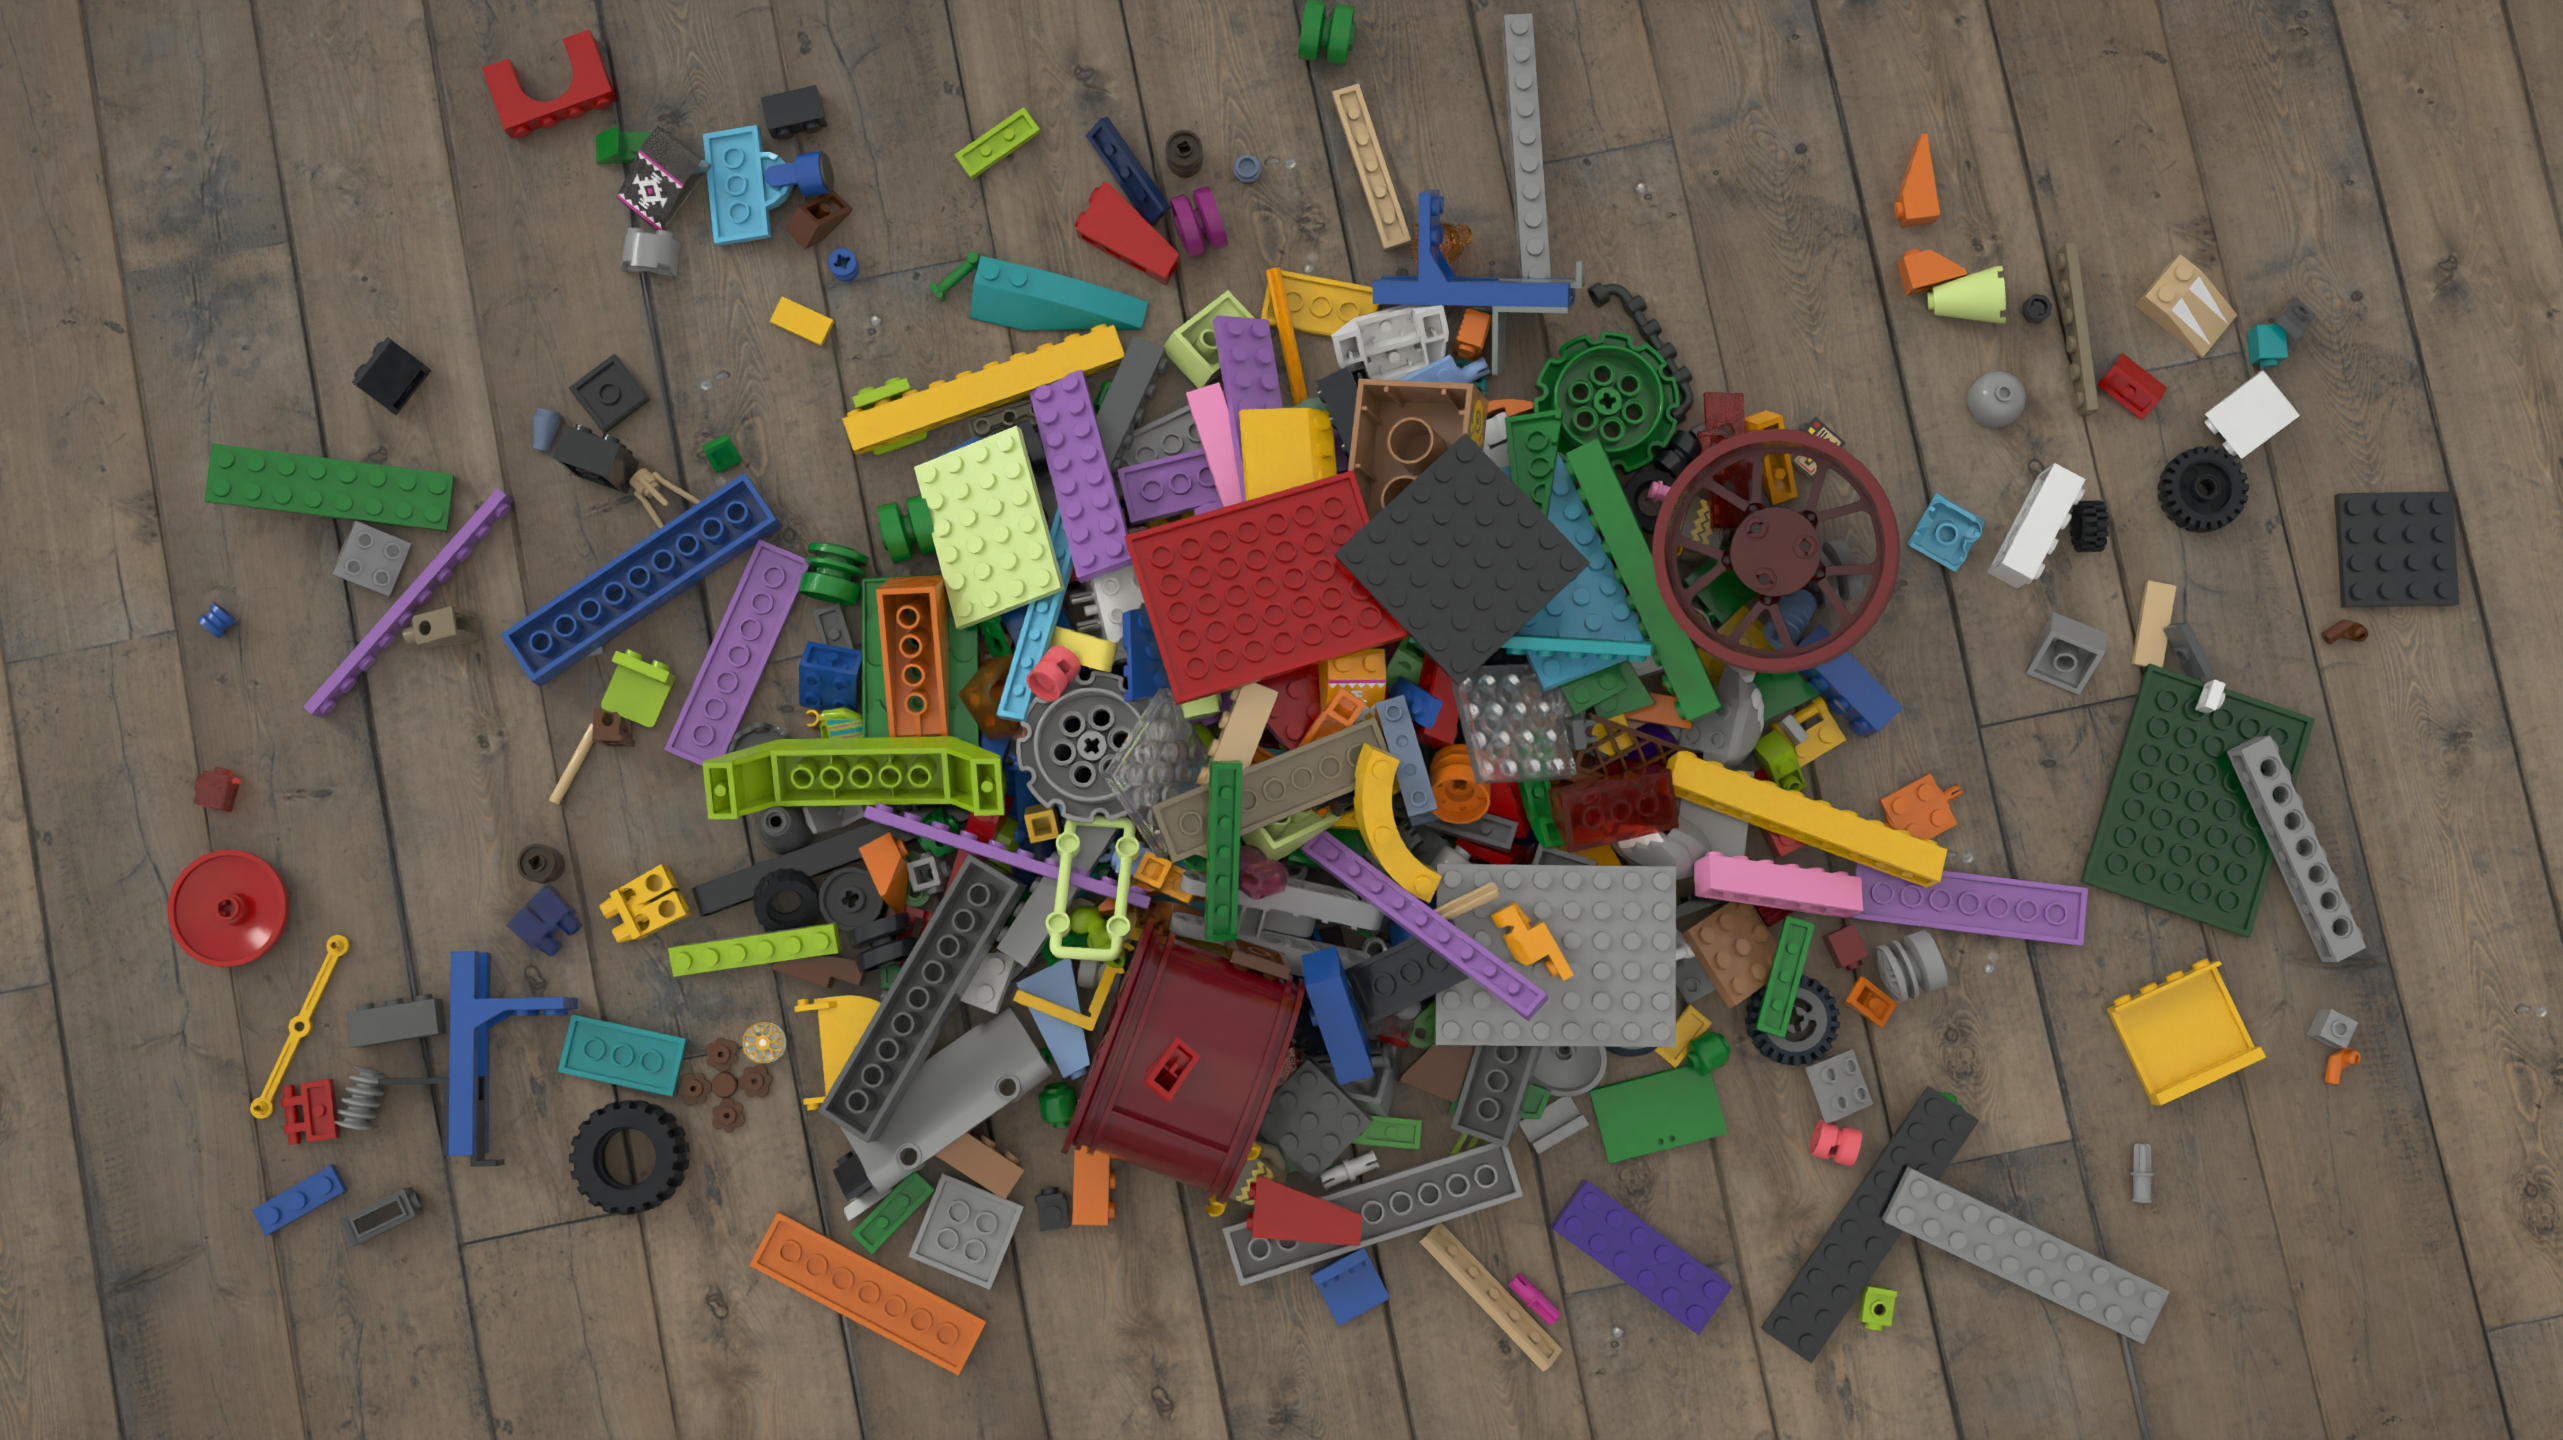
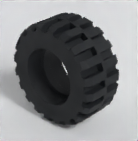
M627 1100L613 1102L605 1105L602 1109L595 1110L590 1114V1118L587 1121L581 1123L578 1127L580 1130L579 1135L574 1136L571 1145L575 1147L574 1152L569 1154V1163L574 1164V1171H570L572 1180L577 1179L580 1186L577 1187V1190L581 1195L586 1194L589 1197L588 1202L594 1207L600 1206L604 1212L610 1214L631 1215L662 1205V1202L670 1199L676 1193L675 1189L682 1185L685 1179L683 1176L684 1170L689 1167L690 1160H686V1152H690L689 1143H685L683 1138L686 1135L683 1127H678L675 1123L677 1119L672 1113L667 1114L663 1107L657 1104H650L648 1101ZM624 1129H636L643 1132L649 1137L655 1149V1166L651 1175L636 1185L620 1184L609 1174L605 1165V1149L608 1141L614 1134Z

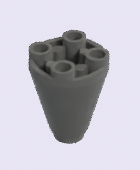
M775 806L761 810L757 820V833L762 844L770 851L781 855L808 846L814 834L805 821V814L803 812V807L805 806ZM781 818L782 824L776 827L775 819Z

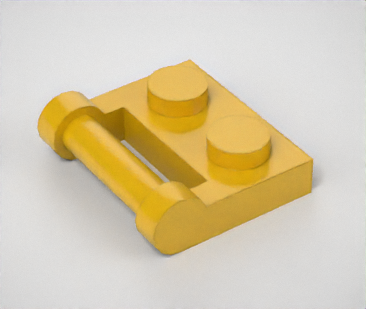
M1820 696L1811 700L1812 704L1792 715L1799 724L1816 714L1822 720L1806 730L1809 737L1797 746L1777 725L1779 721L1770 725L1771 731L1776 729L1793 747L1800 768L1847 740L1830 714L1825 701Z

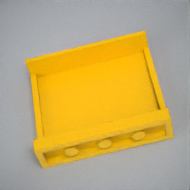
M2208 958L2191 964L2192 970L2183 973L2182 970L2173 972L2165 976L2166 982L2159 985L2156 982L2144 985L2139 988L2141 993L2133 997L2130 994L2120 996L2113 1000L2115 1005L2106 1008L2152 1105L2161 1106L2266 1058L2262 1047L2254 1046L2217 969L2218 966L2222 965L2220 961L2209 962Z

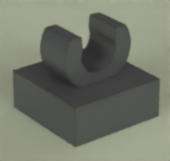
M1576 716L1563 718L1567 747L1574 750L1587 749L1586 742L1593 743L1598 740L1597 736H1587L1585 733L1588 726L1596 725V721L1581 719Z

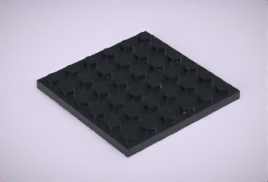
M1466 433L1334 554V557L1458 687L1590 564L1576 547Z

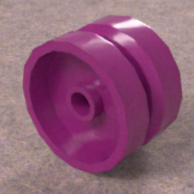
M1208 186L1193 191L1194 210L1189 198L1184 194L1170 198L1174 224L1190 259L1204 254L1205 244L1202 235L1205 236L1208 245L1214 250L1228 246L1224 225L1215 199Z

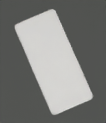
M873 1187L844 1208V1212L848 1221L892 1192V1188L880 1194Z

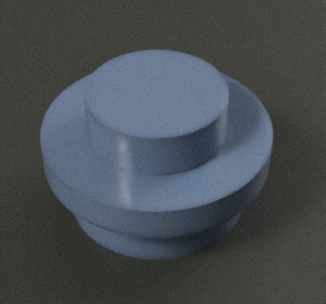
M1242 155L1234 162L1233 173L1240 182L1252 183L1261 174V164L1252 155Z

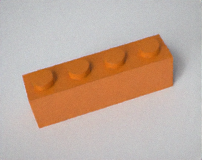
M1082 1146L1080 1151L1075 1150L1074 1147L1072 1225L1108 1226L1109 1219H1115V1201H1110V1189H1116V1171H1111V1159L1116 1158L1095 1151L1093 1156L1086 1154L1087 1147Z

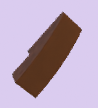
M814 956L773 963L772 970L826 988H832L835 978L863 986L867 972L859 973L855 960L832 956Z

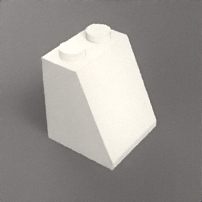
M2262 369L2206 412L2205 415L2208 419L2204 422L2214 435L2220 432L2226 439L2222 445L2229 454L2233 456L2238 454L2242 459L2300 415Z

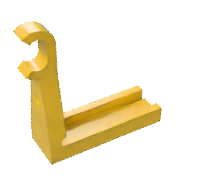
M1123 942L1124 948H1127L1129 951L1135 950L1131 944ZM1106 965L1088 1009V1012L1091 1013L1090 1017L1023 990L1017 989L1013 1001L1094 1032L1116 974H1124L1126 972L1124 968H1113Z

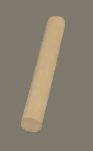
M590 723L549 801L560 805L594 742L592 741L593 724Z

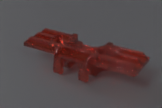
M1705 392L1703 394L1705 430L1697 432V438L1701 440V454L1712 447V443L1718 444L1728 438L1746 433L1743 393ZM1721 425L1728 426L1732 431V436L1728 435L1724 430H1719V427ZM1748 457L1719 471V475H1714L1713 480L1722 486L1726 481L1731 482L1735 486V494L1745 501H1749L1748 482L1752 481L1753 458ZM1709 490L1711 528H1738L1745 519V512Z

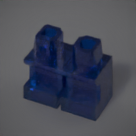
M544 885L527 903L529 907L524 906L506 925L531 948L540 949L549 956H554L563 946L553 936L560 928L568 936H572L582 927V924L574 915L576 910L560 896V893L553 886Z

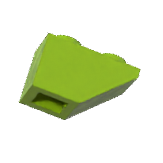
M1775 729L1760 738L1753 751L1759 766L1764 770L1769 780L1776 783L1778 788L1787 791H1800L1807 787L1795 751L1784 737Z

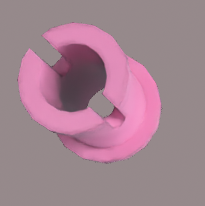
M1659 480L1658 483L1653 481L1647 498L1652 499L1654 503L1657 501L1663 502L1671 487L1663 485V481Z

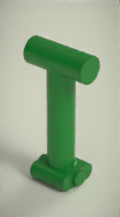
M976 252L968 253L967 261L938 285L931 282L929 288L941 302L946 301L944 294L971 271L977 270L980 257Z

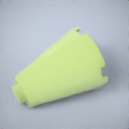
M1995 266L1933 286V292L1927 293L1928 310L1934 309V315L2005 323L2006 317H2000V311L2006 310L2004 277L1998 278V272H2002L2003 267Z

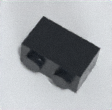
M816 85L761 97L767 128L772 138L780 140L789 139L796 133L804 131L805 133H816L822 127L828 126L821 94Z

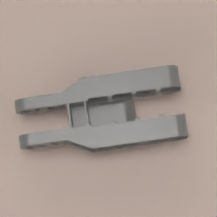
M1194 871L1184 872L1180 889L1188 894L1206 898V874ZM1276 874L1239 881L1237 938L1284 953L1291 966L1290 974L1304 977L1302 955L1336 946L1299 938L1312 936L1316 919H1321L1322 923L1326 924L1330 921L1349 925L1354 930H1357V927L1368 930H1380L1384 917L1381 911L1354 891ZM1181 912L1173 913L1169 930L1176 932V935L1206 941L1204 938L1205 917ZM1206 941V942H1211V943H1216V944L1224 945L1226 941ZM1336 946L1344 970L1371 957L1363 951Z

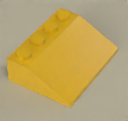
M1312 408L1242 409L1239 411L1246 501L1337 475L1334 433L1329 418L1330 412Z

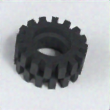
M2101 500L2079 501L2077 505H2073V512H2071L2072 521H2070V526H2072V530L2070 531V536L2073 537L2071 540L2072 545H2074L2073 548L2078 553L2102 552L2108 542L2106 537L2109 536V531H2107V527H2109L2107 507Z

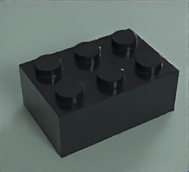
M576 424L575 428L565 425L552 458L574 476L627 494L630 488V479L636 473L639 462L632 456L633 452L626 449L627 446L621 444L620 440L613 436L603 434V437L600 438L592 433L593 430L585 426Z

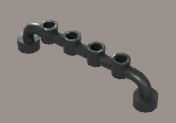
M1598 282L1589 287L1588 295L1593 304L1598 308L1610 302V295L1618 296L1623 303L1626 314L1633 318L1637 324L1638 331L1643 340L1648 342L1667 362L1665 370L1669 377L1675 378L1678 390L1682 395V402L1679 408L1670 411V415L1677 420V425L1686 420L1685 414L1691 409L1693 404V392L1688 384L1693 378L1686 366L1678 369L1673 361L1677 357L1675 347L1670 342L1663 345L1658 335L1662 333V329L1658 321L1654 318L1648 321L1642 313L1647 309L1644 299L1640 295L1632 297L1630 292L1619 284L1603 286Z

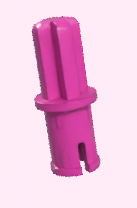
M1522 1272L1518 1273L1512 1279L1513 1281L1507 1285L1526 1303V1308L1531 1307L1548 1325L1554 1324L1559 1319L1560 1312L1542 1295L1543 1290H1538Z

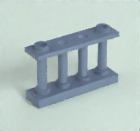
M1401 695L1375 703L1389 752L1400 760L1396 776L1412 828L1441 820L1432 812L1438 810L1405 696Z

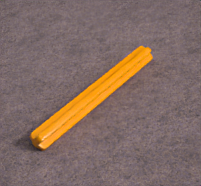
M1274 267L1266 270L1293 403L1296 407L1300 402L1308 399L1282 272L1280 267Z

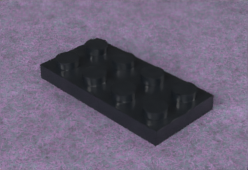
M1453 919L1448 920L1455 926ZM1412 937L1344 970L1368 1025L1379 1022L1469 979L1467 975L1416 937Z

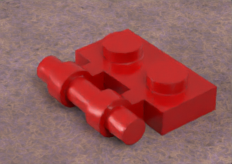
M333 1079L301 1083V1096H296L295 1085L282 1087L283 1098L280 1099L281 1108L285 1107L286 1125L283 1126L284 1134H288L289 1145L301 1144L300 1132L302 1131L306 1132L307 1142L340 1138L339 1125L334 1123V1121H338ZM297 1105H303L304 1122L299 1123Z

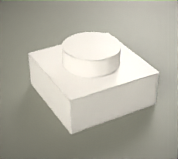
M2218 680L2205 683L2195 710L2207 714L2219 709L2225 699L2226 694L2223 693L2226 684Z

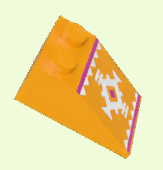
M1368 649L1318 664L1321 711L1338 689L1342 687L1366 702L1365 707L1353 725L1375 717L1382 733V725L1375 703L1385 700V649Z

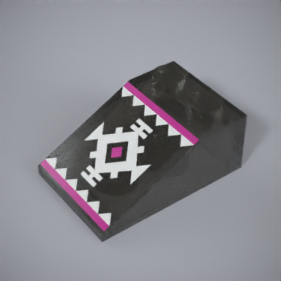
M656 126L640 148L616 198L653 228L664 230L712 165L671 132Z

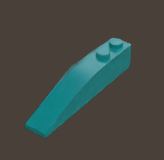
M980 256L973 284L970 319L1021 331H1062L1067 329L1090 331L1093 327L1101 324H1106L1107 327L1114 325L1116 330H1142L1149 302L1064 275Z

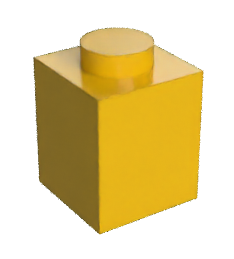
M1042 804L1025 808L1024 818L1030 843L1054 839L1060 835L1061 826L1056 805L1051 809H1047Z

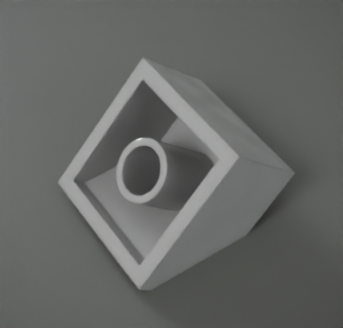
M2052 612L2039 635L2026 669V674L2080 695L2106 652L2107 633Z

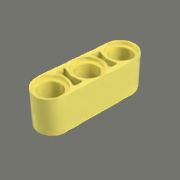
M1059 626L1055 627L1050 648L1058 645L1069 649L1079 659L1080 665L1105 672L1112 671L1118 643Z

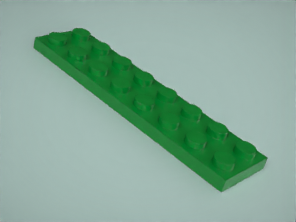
M212 443L204 501L206 503L447 532L454 474Z

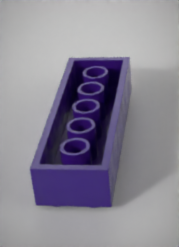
M1582 1179L1549 1226L1698 1335L1733 1287L1585 1179Z

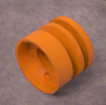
M1453 744L1441 748L1433 755L1429 767V781L1438 810L1432 811L1433 814L1441 820L1453 824H1468L1479 820L1486 814L1490 805L1492 774L1490 760L1484 752L1466 744Z

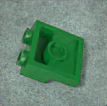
M1725 546L1721 550L1725 551L1728 549V547ZM1711 557L1681 582L1684 589L1689 588L1718 564V560ZM1727 569L1692 598V602L1696 601L1701 606L1702 611L1709 617L1711 624L1715 623L1717 626H1720L1756 596L1757 593L1748 588L1739 579L1735 571Z

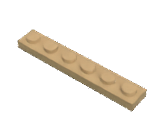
M1359 83L1332 91V98L1384 252L1410 244L1411 237Z
M1442 1223L1433 1225L1419 1242L1543 1372L1550 1368L1563 1349Z

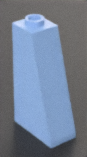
M1063 959L1016 983L1019 990L1082 1014L1072 959ZM1028 1007L1063 1078L1070 1076L1074 1080L1088 1073L1086 1067L1091 1065L1086 1030Z

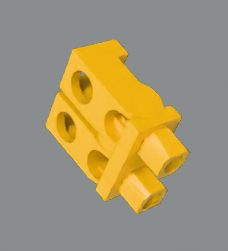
M663 864L630 881L619 889L610 892L611 897L599 905L606 919H611L620 914L624 923L612 929V933L618 943L642 940L679 920L693 915L682 892L676 891L680 888L669 866Z

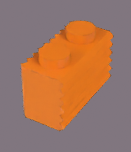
M1470 308L1464 310L1452 350L1457 355V359L1470 362L1480 359L1492 321V315Z

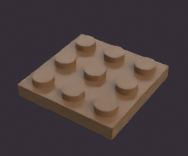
M1728 901L1681 933L1729 1009L1767 984L1777 942L1752 904Z

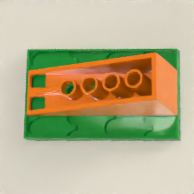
M942 574L864 577L862 579L863 738L953 736L981 748L979 623L962 630L956 628Z

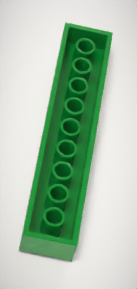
M1597 438L1567 452L1566 455L1569 461L1564 463L1574 483L1579 482L1581 486L1576 490L1582 504L1585 505L1586 509L1591 508L1593 512L1588 517L1595 532L1598 535L1603 534L1605 538L1600 543L1607 558L1611 561L1615 560L1617 567L1613 569L1618 583L1622 584L1623 587L1626 586L1629 591L1625 598L1631 611L1639 613L1642 619L1637 624L1643 637H1648L1652 642H1655L1652 657L1658 667L1663 666L1666 672L1661 677L1668 692L1671 694L1675 692L1678 698L1674 705L1680 718L1683 720L1687 719L1688 722L1693 724L1724 710L1693 640L1679 627L1662 599L1654 573L1652 551L1604 446Z

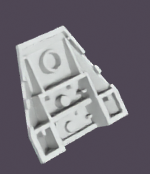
M1399 305L1353 318L1332 334L1331 337L1337 362L1341 369L1364 363L1370 379L1399 380L1445 357L1449 330L1443 305Z

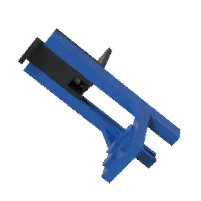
M452 951L449 1077L378 1079V1085L443 1083L442 1156L471 1155L470 1167L505 1165V1159H485V1153H489L490 1028L511 1015L539 1016V1010H543V1015H569V1010L578 1009V998H490L491 953Z

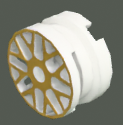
M760 1022L753 1024L747 1029L743 1036L742 1046L744 1053L754 1062L771 1063L778 1060L784 1054L787 1038L780 1026L774 1023Z

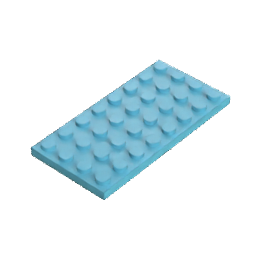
M1557 453L1548 519L1590 564L1516 634L1650 642L1648 637H1643L1637 622L1640 620L1636 612H1632L1625 598L1627 593L1623 585L1618 583L1613 572L1614 566L1611 560L1607 558L1600 543L1601 539L1598 533L1595 532L1585 506L1580 500L1559 453ZM1510 465L1500 468L1512 481ZM1530 649L1525 653L1543 692L1627 660V655H1617L1615 660L1597 659V653H1587V657L1584 658L1566 657L1567 652L1557 651V655L1537 656V650Z

